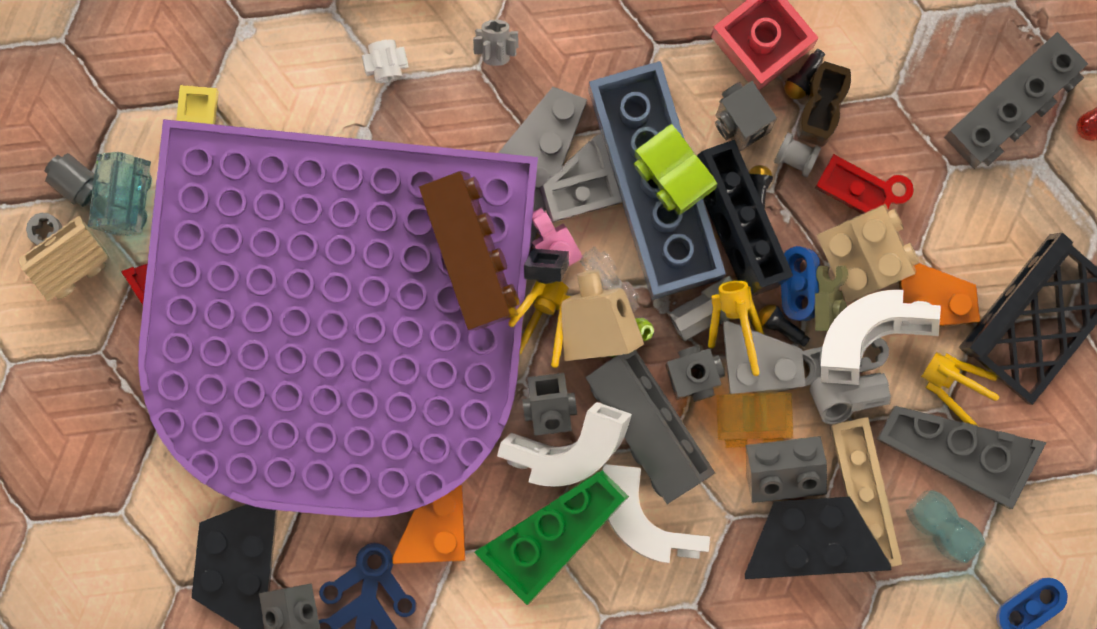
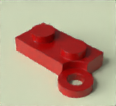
M835 154L832 155L815 186V189L861 214L886 204L888 209L891 203L902 205L909 201L914 192L913 184L906 176L894 175L885 182ZM900 183L905 187V194L903 196H895L893 194L892 186L894 184Z

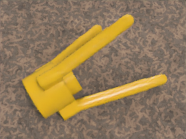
M536 281L529 295L517 309L518 316L512 317L508 322L510 327H514L534 302L533 306L536 309L521 337L519 354L521 355L543 313L553 315L555 310H559L551 362L553 368H557L559 365L563 344L562 301L571 297L567 295L569 287L562 281L549 284Z
M745 281L723 283L718 288L719 294L711 296L713 310L708 347L710 349L715 347L721 310L725 312L727 318H740L752 374L758 376L760 374L747 314L750 316L754 330L761 334H764L752 300L751 287Z
M936 352L921 376L929 381L925 388L935 393L963 422L977 425L941 387L944 386L949 389L953 382L957 381L977 393L997 401L999 399L998 394L959 372L963 370L996 381L998 378L993 373L957 360L948 353L944 356Z

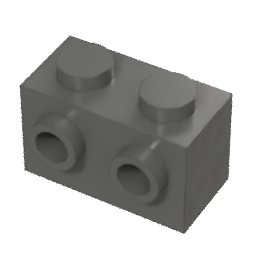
M753 81L745 86L738 82L722 93L723 98L719 101L720 104L716 113L718 120L715 121V125L726 141L730 138L735 140L739 151H742L771 132L777 117Z
M821 436L746 445V476L752 503L827 494V462Z

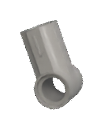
M730 276L706 288L701 292L702 295L681 305L668 314L684 342L710 328L713 310L711 296L719 294L718 288L721 284L733 281ZM722 310L719 325L723 324L722 321L731 320L726 317L725 312Z
M884 373L860 376L859 385L821 382V377H819L810 386L812 398L822 421L826 424L841 423L847 420L854 411L890 404L889 383Z

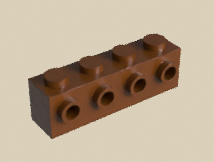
M458 171L418 186L467 329L479 330L518 316L516 306L520 305L518 294L512 284H507L503 272L507 269V263L501 249H495L491 237L495 233L494 225L490 215L482 211L478 199L482 198L483 195L476 177H471L470 173Z

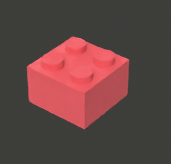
M747 0L716 24L711 34V38L748 83L753 81L759 91L812 50L818 40V36L788 0Z

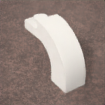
M903 290L881 291L855 301L837 316L826 334L821 358V382L859 385L862 356L867 347L882 336L889 334L939 336L941 306L932 305L924 301H917L911 304L903 303Z
M596 402L587 411L580 437L575 443L554 447L510 433L500 443L497 456L506 459L507 463L513 467L520 469L532 468L529 483L542 486L574 484L593 475L616 452L625 437L632 414Z
M607 464L602 466V470L629 496L621 507L608 519L616 535L629 548L648 559L664 563H670L671 549H677V557L699 559L700 552H709V536L667 532L654 526L645 517L641 510L638 496L641 468Z

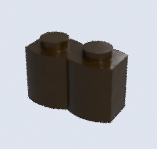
M827 61L820 65L810 83L808 103L798 120L797 137L799 140L821 147L825 146L839 123L840 105L850 89L851 71L849 68Z

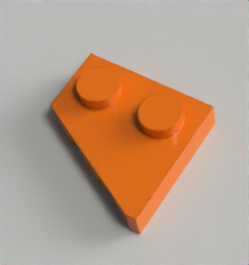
M921 263L914 265L916 269L914 275L899 281V288L903 290V303L911 304L917 301H924L932 305L941 306L939 327L980 322L976 284Z
M459 485L432 503L414 509L392 558L393 564L466 561L462 485Z

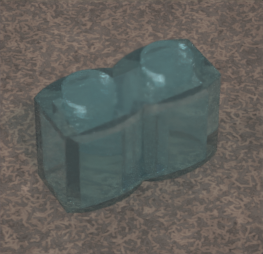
M924 491L906 509L911 523L922 533L932 536L937 549L946 558L955 563H968L986 545L981 532L968 520L958 517L957 511L950 500L937 491Z

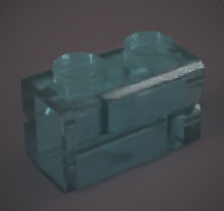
M122 152L97 154L88 228L105 231L117 236L142 234L143 227L147 222V211L145 210L147 191L152 184V177L150 175L151 161Z

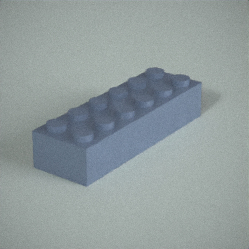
M661 61L589 81L588 92L605 142L651 300L722 280L726 273L703 199L681 215L675 209L669 212L656 195L660 191L658 186L652 179L646 182L633 165L637 161L635 150L670 124L684 138Z

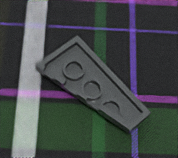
M899 406L892 408L876 439L1008 509L1014 508L1047 443Z

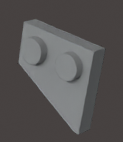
M602 134L593 137L540 187L547 214L552 222L603 209L622 202Z
M722 321L730 394L806 386L801 348L751 330L760 372L758 376H754L748 359L742 327L730 321Z

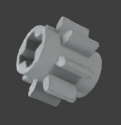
M489 20L482 24V29L475 30L476 37L473 38L474 54H482L483 61L486 64L492 66L504 65L509 62L510 56H516L518 31L509 32V24L507 22Z

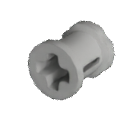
M787 132L774 163L778 165L781 162L802 171V176L807 178L821 147L817 145L813 148L793 139V134Z

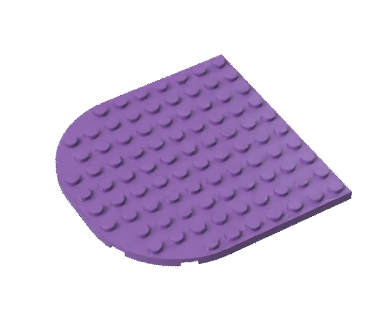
M163 119L139 339L138 367L140 386L151 422L172 456L196 479L218 493L244 504L281 511L372 518L391 516L430 504L462 484L479 468L490 454L509 418L517 384L523 316L514 327L508 325L511 319L509 318L479 330L467 329L418 186L458 171L470 173L471 177H476L483 195L482 198L478 199L482 211L490 215L494 225L495 233L491 237L495 249H501L507 263V269L503 271L507 284L514 286L521 305L525 300L527 279H524V264L529 256L538 157Z

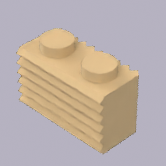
M78 216L63 226L62 229H59L49 238L39 243L38 246L33 247L31 251L21 256L19 262L22 270L32 283L35 284L45 299L50 301L55 296L57 299H62L69 295L76 287L74 283L83 276L87 275L90 278L100 273L105 268L106 263L104 261L109 259V256L90 228Z

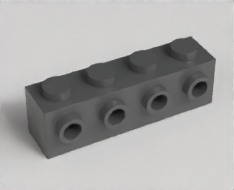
M1059 32L1055 33L957 123L944 138L974 169L982 162L989 166L1004 152L1000 147L1004 141L1010 137L1015 142L1031 127L1026 122L1035 113L1042 117L1058 103L1053 98L1055 94L1062 88L1067 93L1070 92L1084 79L1080 71L1088 63Z
M636 350L629 354L615 356L585 377L590 384L593 396L604 405L632 414L624 438L631 448L633 458L638 464L643 466L651 479L653 489L659 496L663 497L666 504H669L715 474L713 468Z

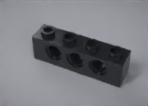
M735 140L701 151L697 157L717 182L716 189L705 196L703 200L737 280L748 283V286L751 287L752 297L778 288L792 278L793 274Z

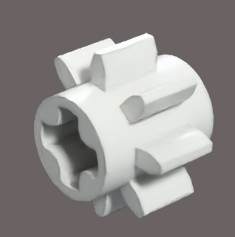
M381 40L368 45L369 54L362 55L366 76L374 75L376 83H388L402 78L401 69L409 67L405 48H397L395 40Z

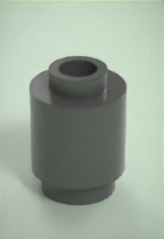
M69 153L63 157L56 155L44 170L47 173L45 179L47 184L72 204L78 203L82 207H85L93 200L102 186L96 180L97 175Z

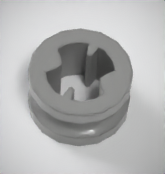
M49 213L35 214L27 223V236L36 245L44 241L41 240L43 238L41 235L36 234V229L42 228L44 221H48L47 224L54 227V231L48 233L47 238L59 229H62V224L59 220Z

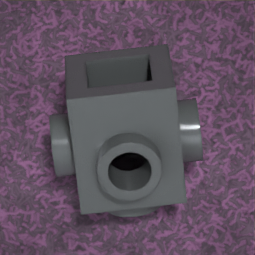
M699 345L679 351L680 358L668 361L665 364L676 401L692 396L694 402L715 396L714 389L721 386L720 378L725 377L719 355L713 357L710 349L701 351ZM691 369H699L702 372V378H694L691 375Z
M565 373L527 377L530 398L522 399L525 421L533 420L534 435L572 431L570 416L577 415L575 392L567 393Z
M312 583L259 593L265 629L320 628Z

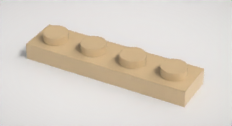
M866 417L830 425L846 497L851 496L861 516L890 561L891 567L902 565L869 418Z

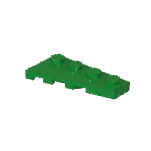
M602 470L488 544L482 546L474 553L528 605L621 507L629 496Z

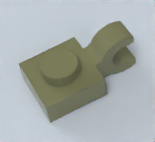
M818 266L816 270L819 293H815V331H828L837 316L847 308V304L843 300V293L839 291V288L845 284L848 278L846 266H836V278L834 280H831L828 276V266Z

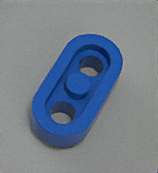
M795 246L789 248L784 253L793 277L781 285L782 308L784 313L793 320L810 321L815 318V293H819L816 270L820 266V260L813 250ZM805 260L807 267L804 272H801L800 264ZM807 297L808 306L803 309L802 300Z
M1054 578L1035 580L999 607L996 615L998 627L1000 629H1037L1065 608L1068 600L1065 586ZM1044 589L1050 591L1052 596L1051 601L1047 604L1040 600V593ZM1013 611H1017L1021 615V621L1018 625H1013L1009 621V616Z

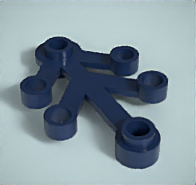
M379 543L365 545L356 556V566L335 581L326 582L321 586L319 591L321 600L327 604H335L341 600L345 590L363 580L361 595L329 618L320 619L319 625L327 623L331 629H339L357 616L355 629H370L372 619L379 629H397L376 598L379 582L393 599V607L397 615L408 617L414 614L417 608L416 600L404 592L391 573L393 555L386 546ZM375 554L382 559V564L378 569H372L368 565L369 557ZM330 585L335 586L338 590V595L334 600L327 599L324 594L326 587ZM403 598L409 599L412 603V609L408 613H403L398 608V603Z

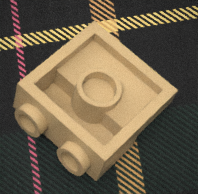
M886 204L816 235L835 277L836 266L847 267V281L840 287L847 303L916 273L914 265L919 264V260L912 244L904 245L898 231L903 230L904 227L895 208L889 211Z

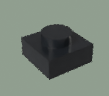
M532 249L524 264V279L536 280L544 284L556 281L561 282L569 266V251Z

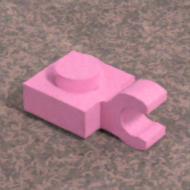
M542 208L533 212L532 222L541 236L531 242L535 249L569 251V266L584 258L564 224L555 228L548 214Z

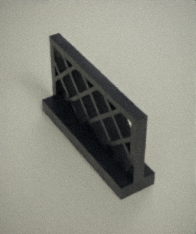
M1064 233L1049 234L959 346L969 357H974L1029 405L1034 404L1097 325V304L1089 305L1087 284L1089 282H1097V266L1072 245L1074 242ZM1069 255L1078 263L1079 279L1062 281L1060 265ZM1086 271L1094 278H1087ZM1054 275V282H1047ZM1080 283L1081 305L1064 307L1062 285ZM1055 286L1056 308L1039 309L1037 294L1042 287ZM1031 302V310L1024 311ZM1096 308L1090 316V309ZM1082 310L1083 326L1078 332L1066 333L1064 311ZM1057 312L1059 334L1041 335L1039 314ZM1032 314L1033 336L1016 338L1014 322L1020 315ZM1008 331V339H1001ZM1067 337H1073L1067 344ZM1059 338V356L1054 361L1043 362L1041 340ZM1034 341L1036 362L1018 364L1016 342ZM1009 343L1010 365L998 366L987 357L997 344ZM1044 366H1050L1044 373ZM1036 367L1037 383L1030 392L1020 385L1019 368ZM1011 369V376H1009L1004 370Z

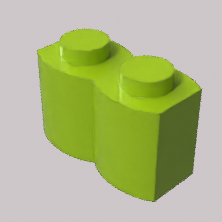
M672 124L635 150L637 161L633 163L634 167L646 182L652 179L658 186L660 191L656 195L669 212L675 209L681 215L717 187L714 177Z

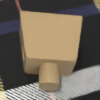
M599 270L577 274L580 293L562 301L561 305L565 361L629 354L643 346V338L625 291L622 288L603 290Z

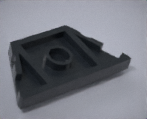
M851 496L776 501L772 505L745 571V579L892 570L890 561L885 556Z
M248 504L199 522L191 598L240 629H265L259 593L270 591L278 510L260 508Z

